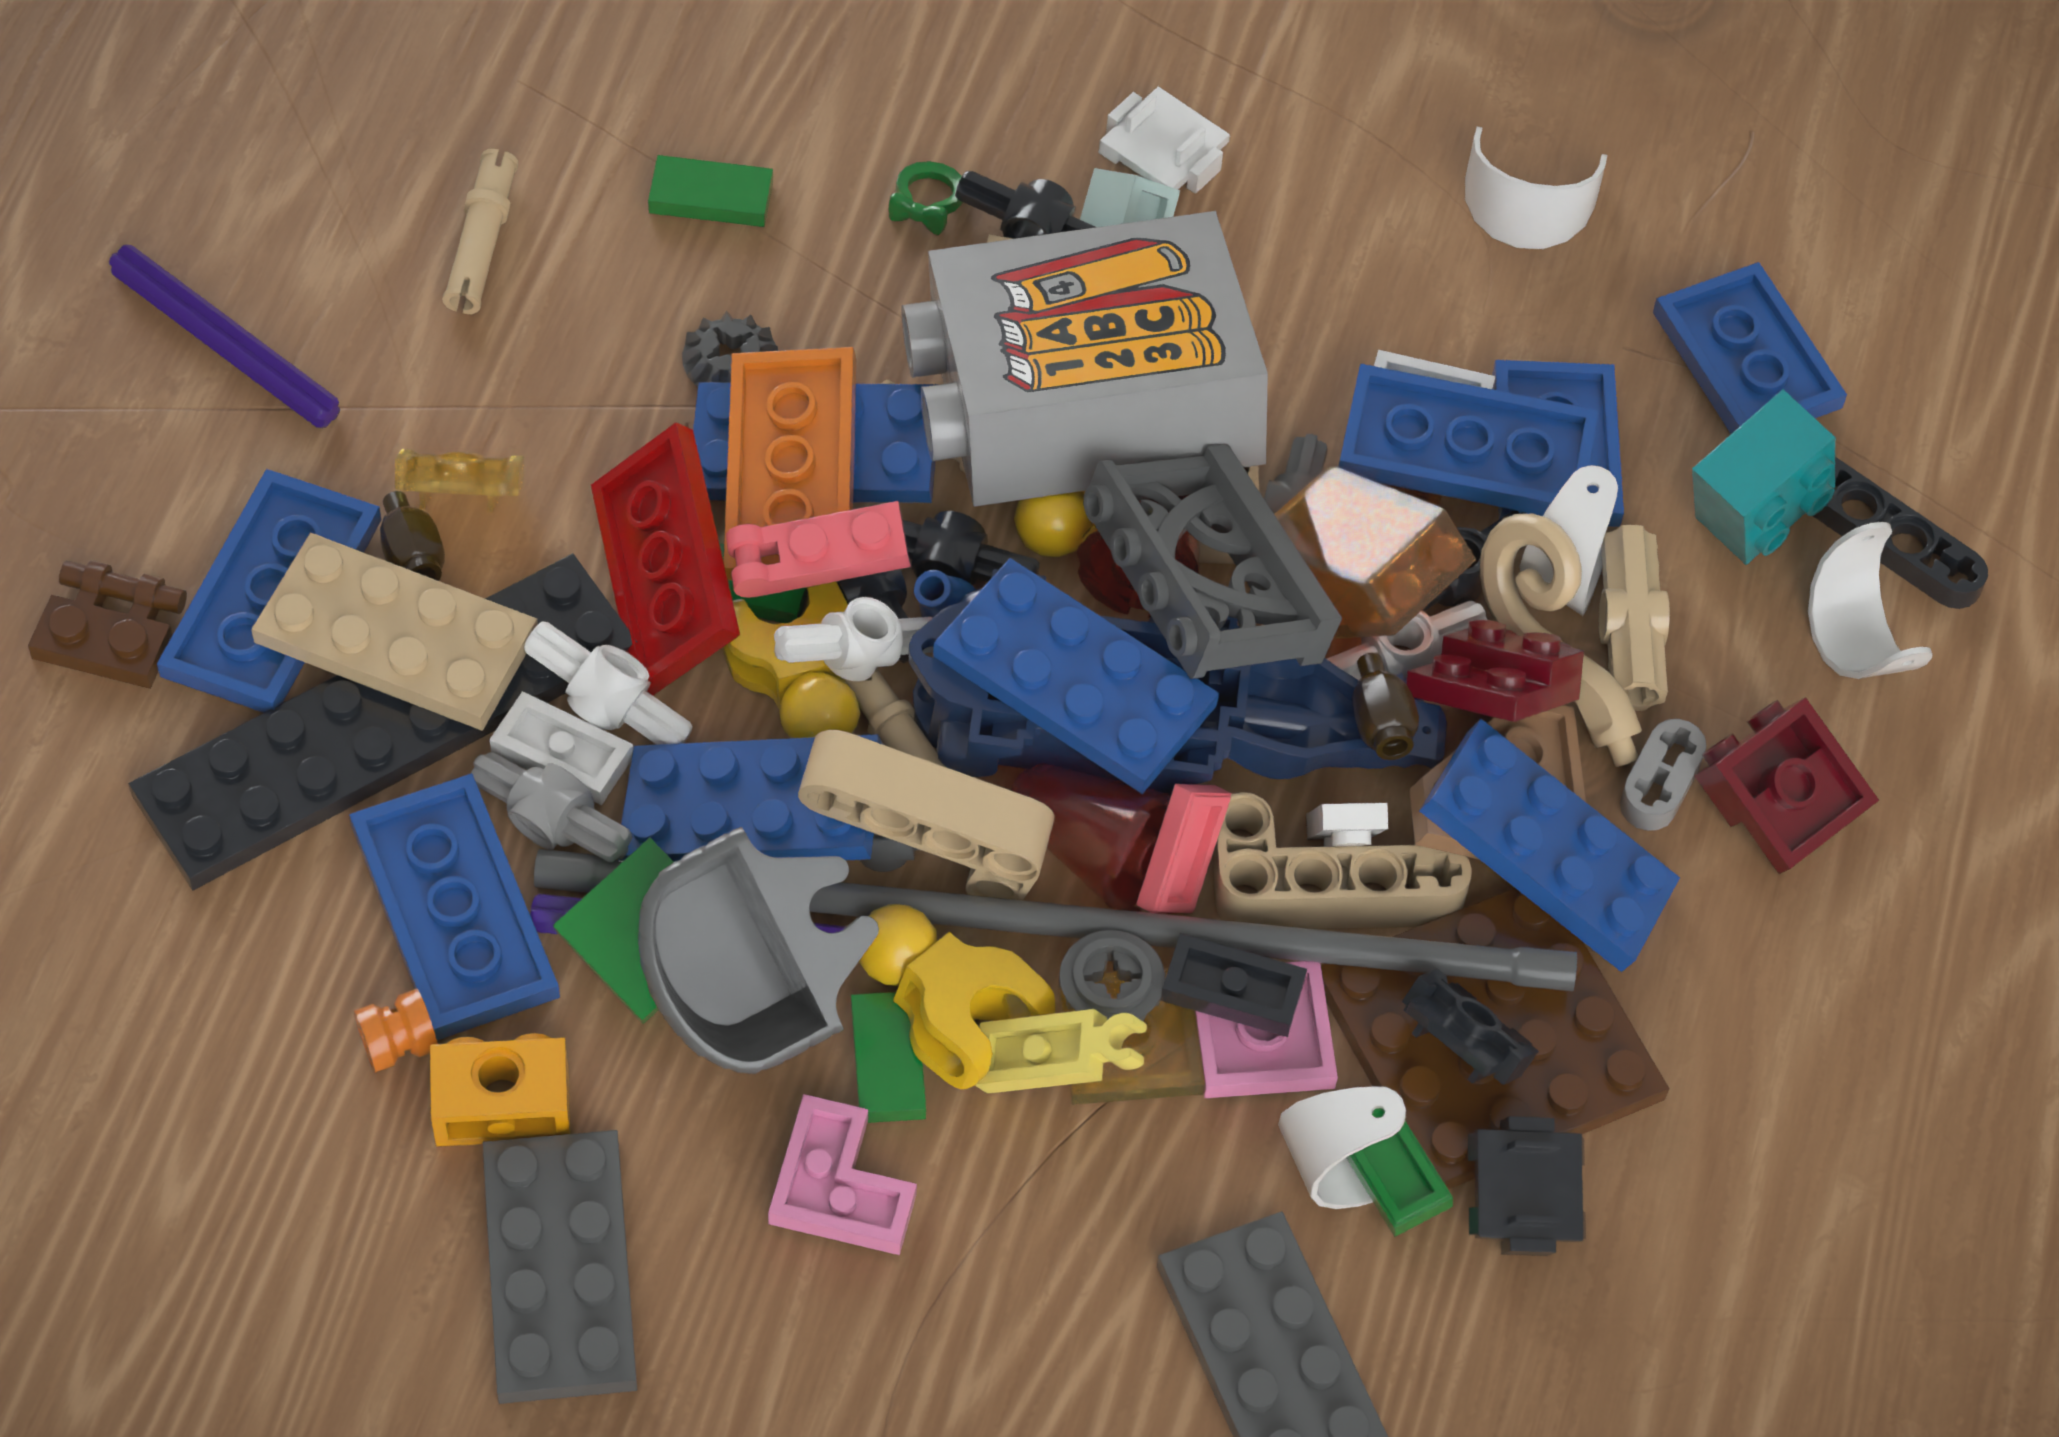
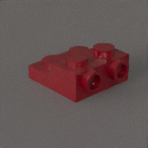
M1474 620L1469 622L1468 628L1444 635L1441 655L1434 656L1433 663L1408 670L1406 684L1414 698L1516 722L1579 700L1584 651L1572 648L1567 643L1561 642V638L1553 634L1532 632L1519 636L1515 632L1507 630L1506 625L1490 620Z
M1806 697L1786 708H1783L1780 702L1776 700L1757 712L1746 721L1753 732L1740 742L1732 733L1713 745L1702 754L1708 766L1694 775L1730 827L1741 822L1744 824L1778 874L1790 870L1879 801Z

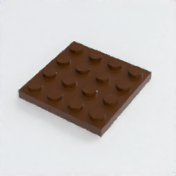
M1516 888L1392 936L1508 949L1531 947L1577 952L1574 991L1516 986L1507 981L1447 976L1448 983L1460 984L1477 998L1476 1001L1489 1008L1502 1023L1510 1029L1514 1028L1539 1051L1523 1075L1505 1085L1493 1077L1496 1072L1472 1084L1467 1080L1474 1071L1471 1065L1430 1032L1417 1038L1411 1034L1418 1025V1022L1403 1011L1406 1005L1402 1003V1000L1417 978L1425 973L1327 963L1321 965L1326 1003L1371 1085L1387 1087L1396 1091L1403 1099L1406 1108L1405 1121L1448 1190L1475 1179V1161H1468V1134L1474 1133L1477 1129L1500 1130V1120L1508 1116L1554 1118V1132L1584 1134L1664 1101L1670 1089L1584 942Z

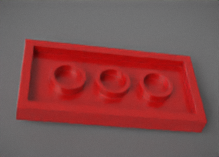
M677 422L591 484L618 615L629 629L632 646L626 652L635 657L647 669L649 673L648 681L651 682L647 692L651 695H655L740 636L693 429Z

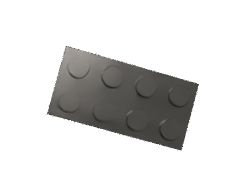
M610 1130L483 1142L496 1384L499 1404L637 1391L618 1131Z
M1283 1211L1158 1255V1271L1233 1437H1388Z

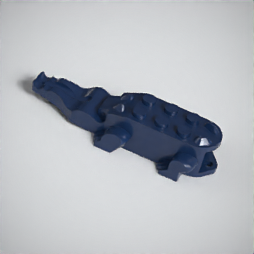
M994 569L993 572H992V577H993L999 570ZM1038 575L1039 577H1041L1042 579H1044V580L1046 581V577H1045V576ZM977 589L964 595L959 603L941 610L912 636L908 651L909 664L918 676L913 690L914 721L932 746L937 749L938 760L945 767L971 777L991 776L997 772L998 765L1123 782L935 657H929L923 653L925 648L934 647V642L982 589ZM1101 616L1184 670L1177 657L1169 650L1166 639L1152 617L1148 622ZM1228 616L1224 626L1219 630L1240 628L1237 625L1238 619ZM1326 658L1320 664L1300 666L1296 659L1206 671L1204 677L1197 679L1219 693L1216 707L1145 790L1143 795L1151 798L1170 799L1175 784H1201L1211 781L1213 772L1220 770L1223 759L1227 758L1256 774L1271 779H1291L1325 767L1383 769L1389 766L1407 768L1418 764L1433 769L1443 761L1445 755L1446 717L1439 705L1415 700L1419 714V726L1413 738L1414 747L1412 751L1405 757L1397 760H1384L1377 756L1376 751L1364 743L1357 728L1352 694L1359 680L1341 670Z

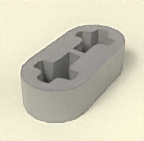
M1668 719L1659 723L1650 734L1626 780L1620 800L1623 816L1636 828L1647 831L1659 830L1668 826L1674 819L1695 779L1694 775L1699 771L1703 760L1702 754L1707 746L1705 736L1697 726L1682 719ZM1674 743L1680 744L1685 749L1678 756L1674 766L1672 767L1664 763L1667 750ZM1653 782L1663 786L1659 800H1656L1653 806H1648L1641 802L1642 797L1647 795Z

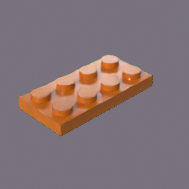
M853 347L732 353L724 566L728 580H732V571L737 567L736 559L728 554L726 533L731 528L743 524L766 527L853 510L857 364ZM779 554L761 557V562L765 565L780 563Z

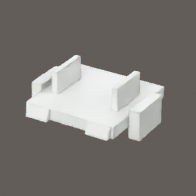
M1157 87L1143 101L1141 96L1132 92L1108 114L1106 135L1100 140L1098 153L1114 164H1117L1119 161L1146 179L1177 190L1187 182V189L1196 194L1221 171L1223 157L1221 149L1229 142L1230 134L1160 87Z

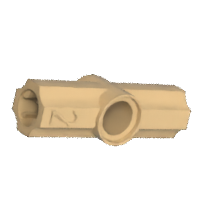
M1621 525L1618 529L1605 533L1601 545L1604 589L1601 593L1599 605V638L1602 644H1608L1609 673L1622 686L1634 710L1646 711L1651 706L1664 703L1668 693L1664 646L1667 642L1669 631V597L1667 591H1660L1656 535L1647 532L1641 525Z

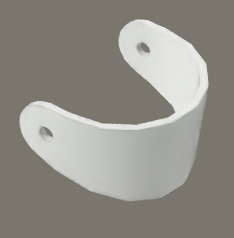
M1477 126L1465 177V201L1474 221L1492 238L1513 247L1545 249L1567 242L1586 226L1596 205L1607 155H1601L1599 167L1592 177L1577 184L1560 186L1533 184L1511 177L1490 164L1480 148L1483 128Z
M1593 465L1582 467L1575 471L1543 515V517H1547L1561 526L1571 538L1579 554L1582 566L1581 585L1575 597L1566 605L1582 616L1588 608L1602 571L1601 545L1612 516L1618 492L1616 478L1611 472L1603 467ZM1595 485L1599 490L1596 493H1590L1587 487ZM1527 545L1521 560L1520 571L1529 568L1537 570L1545 582L1551 583L1553 568L1548 557L1539 548Z
M1887 522L1862 525L1835 541L1820 559L1811 582L1808 615L1812 639L1823 661L1840 676L1861 679L1915 670L1927 665L1932 659V652L1928 647H1916L1901 651L1896 645L1886 621L1881 600L1879 568L1882 550L1886 540L1892 534L1891 525Z
M1372 1086L1321 1093L1298 1101L1281 1113L1278 1126L1310 1197L1319 1206L1341 1209L1358 1207L1373 1202L1346 1157L1374 1143L1390 1138L1400 1131L1405 1122L1406 1108L1403 1099L1396 1091L1387 1087ZM1377 1108H1382L1385 1114L1381 1118H1375L1372 1112Z

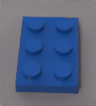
M1760 262L1656 298L1653 314L1731 434L1782 389L1814 418L1843 408L1847 393Z
M1495 360L1492 376H1495L1493 390L1599 410L1590 465L1603 467L1616 478L1618 492L1608 527H1620L1624 515L1615 365ZM1595 485L1587 487L1590 493H1596L1599 490ZM1498 506L1499 519L1511 511H1518L1520 513L1524 511Z

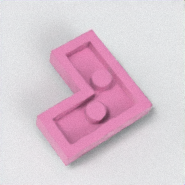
M803 1094L768 1212V1221L770 1225L900 1255L916 1198L917 1184L854 1169L868 1123V1109Z

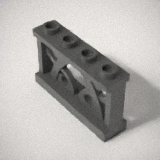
M1228 444L1208 446L1204 456L1125 465H1115L1112 460L1098 462L1090 485L1084 494L1083 506L1088 519L1096 526L1111 550L1114 561L1124 571L1137 592L1143 608L1150 613L1166 639L1169 650L1177 657L1190 679L1202 678L1205 676L1206 671L1281 660L1296 659L1300 666L1323 662L1342 617ZM1189 495L1183 500L1178 498V496ZM1186 531L1204 545L1229 554L1236 565L1229 582V587L1199 575L1174 559L1177 542ZM1244 582H1247L1251 588L1249 593L1245 591ZM1228 616L1238 619L1240 628L1219 630L1224 626Z

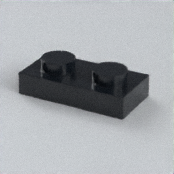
M1180 933L1162 988L1161 1001L1288 1037L1305 982L1307 969Z

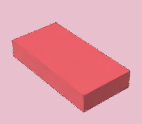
M1175 784L1136 903L1137 906L1156 914L1193 913L1232 793L1216 785Z

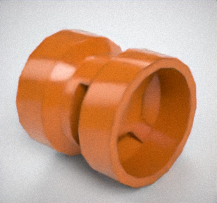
M418 989L398 995L393 1009H389L388 1006L381 1008L371 1004L353 1011L364 1049L374 1073L394 1067L397 1059L405 1056L404 1051L409 1050L411 1054L420 1058L430 1054V1045L438 1044L427 1008Z

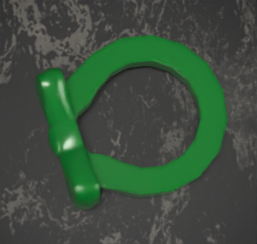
M932 161L916 162L906 166L898 174L895 193L891 194L889 198L888 211L890 220L905 221L911 219L922 222L930 232L940 235L945 230L947 215L956 211L963 204V202L955 197L956 188L962 175L950 166ZM919 179H936L946 183L951 188L953 194L948 199L925 206L913 201L908 186Z

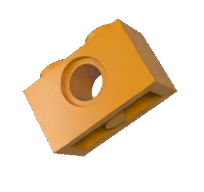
M530 1033L509 1041L484 1042L474 1037H460L449 1041L447 1044L430 1045L431 1122L436 1147L476 1145L487 1141L570 1134L569 1067L565 1038H551L544 1034ZM498 1080H508L515 1083L511 1089L504 1092H491L486 1089L489 1084Z

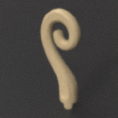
M1533 513L1514 514L1504 518L1490 531L1481 552L1480 578L1483 594L1493 619L1496 622L1505 624L1507 630H1511L1519 636L1532 632L1551 634L1528 612L1520 595L1529 606L1544 611L1559 610L1575 597L1582 579L1580 557L1568 534L1551 519ZM1533 545L1545 553L1553 568L1551 583L1545 582L1537 570L1531 568L1519 572L1514 579V558L1521 547ZM1584 655L1580 698L1575 703L1584 719L1594 747L1599 748L1607 745L1615 767L1636 761L1639 756L1631 736L1638 734L1642 729L1633 705L1619 682L1607 670Z

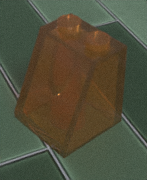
M1335 466L1327 467L1274 514L1342 617L1333 638L1395 636L1476 561L1473 553L1444 508Z

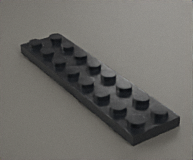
M574 553L485 598L537 618L538 624L542 621L549 622L590 652L597 646L601 647L602 645H611L625 652L632 646L629 629ZM526 654L482 731L336 675L278 705L274 710L271 709L128 784L133 799L192 891L496 731L522 691L549 703L566 694L569 683Z

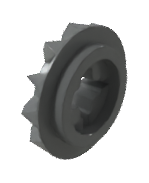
M726 311L720 320L710 321L703 317L699 328L695 332H687L682 352V362L687 376L697 387L699 382L731 383L732 356L726 354L720 357L719 343L726 344L732 350L740 347L741 353L778 351V346H776L770 327L761 328L755 323L752 315H749L744 320L734 319Z
M1116 930L1095 932L1078 940L1065 954L1059 975V987H1061L1068 1010L1095 1009L1107 1017V1020L1119 1013H1129L1144 1021L1147 1014L1155 1006H1159L1165 982L1164 967L1156 951L1141 938ZM1107 961H1112L1113 971H1116L1118 980L1129 981L1121 984L1117 999H1111V994H1107L1105 984L1094 983L1103 980L1104 971L1107 970Z

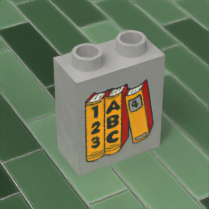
M1216 211L928 251L931 301L901 306L906 356L912 378L942 375L943 384L921 387L922 415L928 451L932 461L962 457L974 507L1085 491L1090 485L1098 462L1112 460L1115 465L1197 457L1204 456L1208 446L1228 444L1243 467L1266 464L1268 373Z

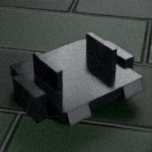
M1439 969L1420 975L1402 1000V1003L1406 1005L1403 1011L1418 1022V1025L1411 1034L1417 1038L1430 1032L1471 1065L1474 1071L1467 1080L1472 1084L1495 1072L1496 1074L1493 1077L1503 1085L1523 1075L1539 1052L1532 1046L1533 1044L1514 1028L1510 1029L1502 1023L1489 1008L1476 1001L1477 998L1460 984L1448 983L1447 976Z
M1508 1116L1500 1120V1130L1477 1129L1474 1133L1468 1134V1161H1475V1207L1469 1208V1235H1475L1476 1239H1503L1501 1241V1255L1548 1256L1556 1253V1241L1582 1242L1583 1239H1586V1215L1583 1211L1582 1165L1585 1166L1584 1138L1581 1133L1554 1132V1118Z

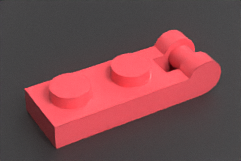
M898 501L766 527L743 524L731 528L726 533L728 554L736 559L737 566L732 571L733 588L736 595L741 597H758L911 567ZM779 554L780 563L765 565L761 562V557Z

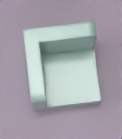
M1094 168L1080 220L1095 227L1173 217L1180 190L1137 175Z

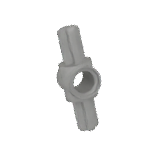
M495 752L479 755L473 762L474 768L471 773L477 786L507 803V814L510 821L523 835L537 845L553 850L557 844L566 847L576 843L607 862L623 859L628 853V845L632 840L630 830L594 810L591 792L577 777L561 766L549 763L544 769L532 767L524 770Z

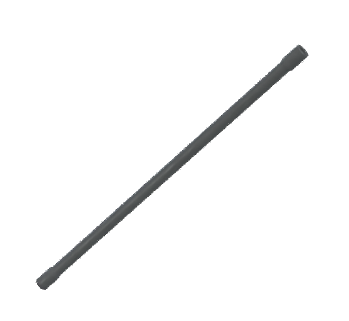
M539 849L534 867L535 888L589 893L617 868L623 860L607 862L594 854ZM844 882L819 889L812 897L809 906V912L860 917L869 916L872 911L888 904L908 905L923 912L932 924L1077 939L1099 931L1116 930L1133 934L1147 942L1150 946L1176 948L1179 935L1183 933L1267 958L1428 973L1439 969L1447 976L1507 981L1516 986L1574 991L1577 970V952L1531 947L1508 949Z

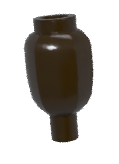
M393 491L388 493L383 498V506L387 514L384 516L380 527L381 546L386 561L439 581L445 562V550L433 519L424 510L411 507L404 492Z
M1366 653L1357 660L1361 678L1357 682L1352 694L1357 728L1364 743L1376 751L1378 757L1384 760H1397L1408 755L1414 747L1413 738L1419 726V714L1416 703L1407 684L1395 674L1385 671L1382 657L1378 653Z

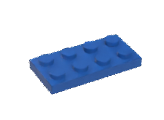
M1360 364L1337 475L1544 515L1549 505L1572 474L1582 467L1590 466L1599 410Z
M699 382L693 432L709 500L726 501L731 383ZM856 384L853 502L898 501L899 503H932L936 461L931 460L928 451L922 415L921 387L939 384Z
M266 469L157 662L160 677L263 713L271 709L274 710L278 705L282 704L305 662L254 643L251 629L310 533L364 553L382 520L380 507Z
M1011 558L1008 559L934 642L933 657L1141 794L1145 792L1214 710L1219 693L1197 678L1190 679L1186 671Z
M1482 719L1467 731L1419 812L1620 972L1636 961L1680 879L1678 875Z
M878 734L857 735L883 745ZM815 737L634 746L621 822V825L630 830L632 840L628 845L626 856L618 860L624 861L648 838H651L673 862L679 861L691 851L705 846L710 841L739 827L743 828L749 840L758 851L770 857L838 856L844 860L871 859L874 833L810 810L798 798L799 788Z
M472 773L349 814L351 827L414 989H418L423 998L437 1040L560 998L558 982Z

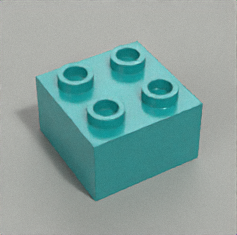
M1782 389L1692 468L1695 518L1745 565L1760 553L1764 556L1773 553L1788 537L1790 526L1805 513L1808 516L1817 514L1832 499L1835 493L1836 437Z

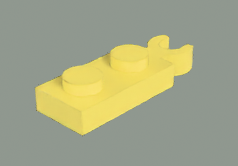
M1095 1009L981 1022L980 1029L990 1040L993 1055L988 1074L975 1086L988 1094L1102 1081L1103 1062H1112L1124 1070L1137 1069L1144 1065V1057L1131 1048L1122 1049V1044L1129 1035L1146 1032L1147 1024L1129 1013H1119L1107 1020V1017Z

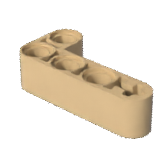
M826 730L815 736L798 792V798L802 804L819 814L970 867L965 890L968 895L1024 900L1040 875L1055 818L1054 813L1048 806L1033 798L840 730Z
M1245 792L1231 794L1228 809L1211 858L1215 907L1218 916L1222 920L1307 929L1418 927L1463 909L1472 874V868L1466 856L1417 845L1276 848L1274 816L1271 807L1263 798ZM1231 830H1246L1252 833L1253 836L1240 837L1231 833ZM1370 882L1378 883L1387 890L1373 891L1363 884ZM1312 884L1323 891L1316 893L1307 892L1300 888L1299 885ZM1405 884H1409L1408 889L1405 888ZM1247 885L1257 889L1259 892L1247 894L1236 890L1234 887Z

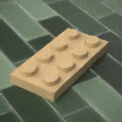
M310 533L251 630L254 643L483 731L527 654L524 650L525 642L538 625L537 618Z

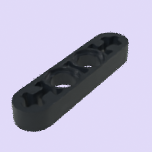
M1835 457V486L1838 488L1829 503L1820 512L1813 515V517L1841 536L1869 523H1889L1892 534L1886 540L1882 550L1881 564L1948 608L1962 609L1970 607L1977 602L1988 579V567L1984 559L1961 541ZM1849 500H1860L1872 509L1874 515L1864 520L1855 519L1844 511L1842 504ZM1897 534H1910L1921 542L1923 550L1914 554L1902 552L1894 546L1891 538ZM1935 553L1940 556V559H1935L1932 568H1930L1928 564ZM1958 572L1968 577L1967 580H1959L1957 584L1948 579V576L1953 577Z

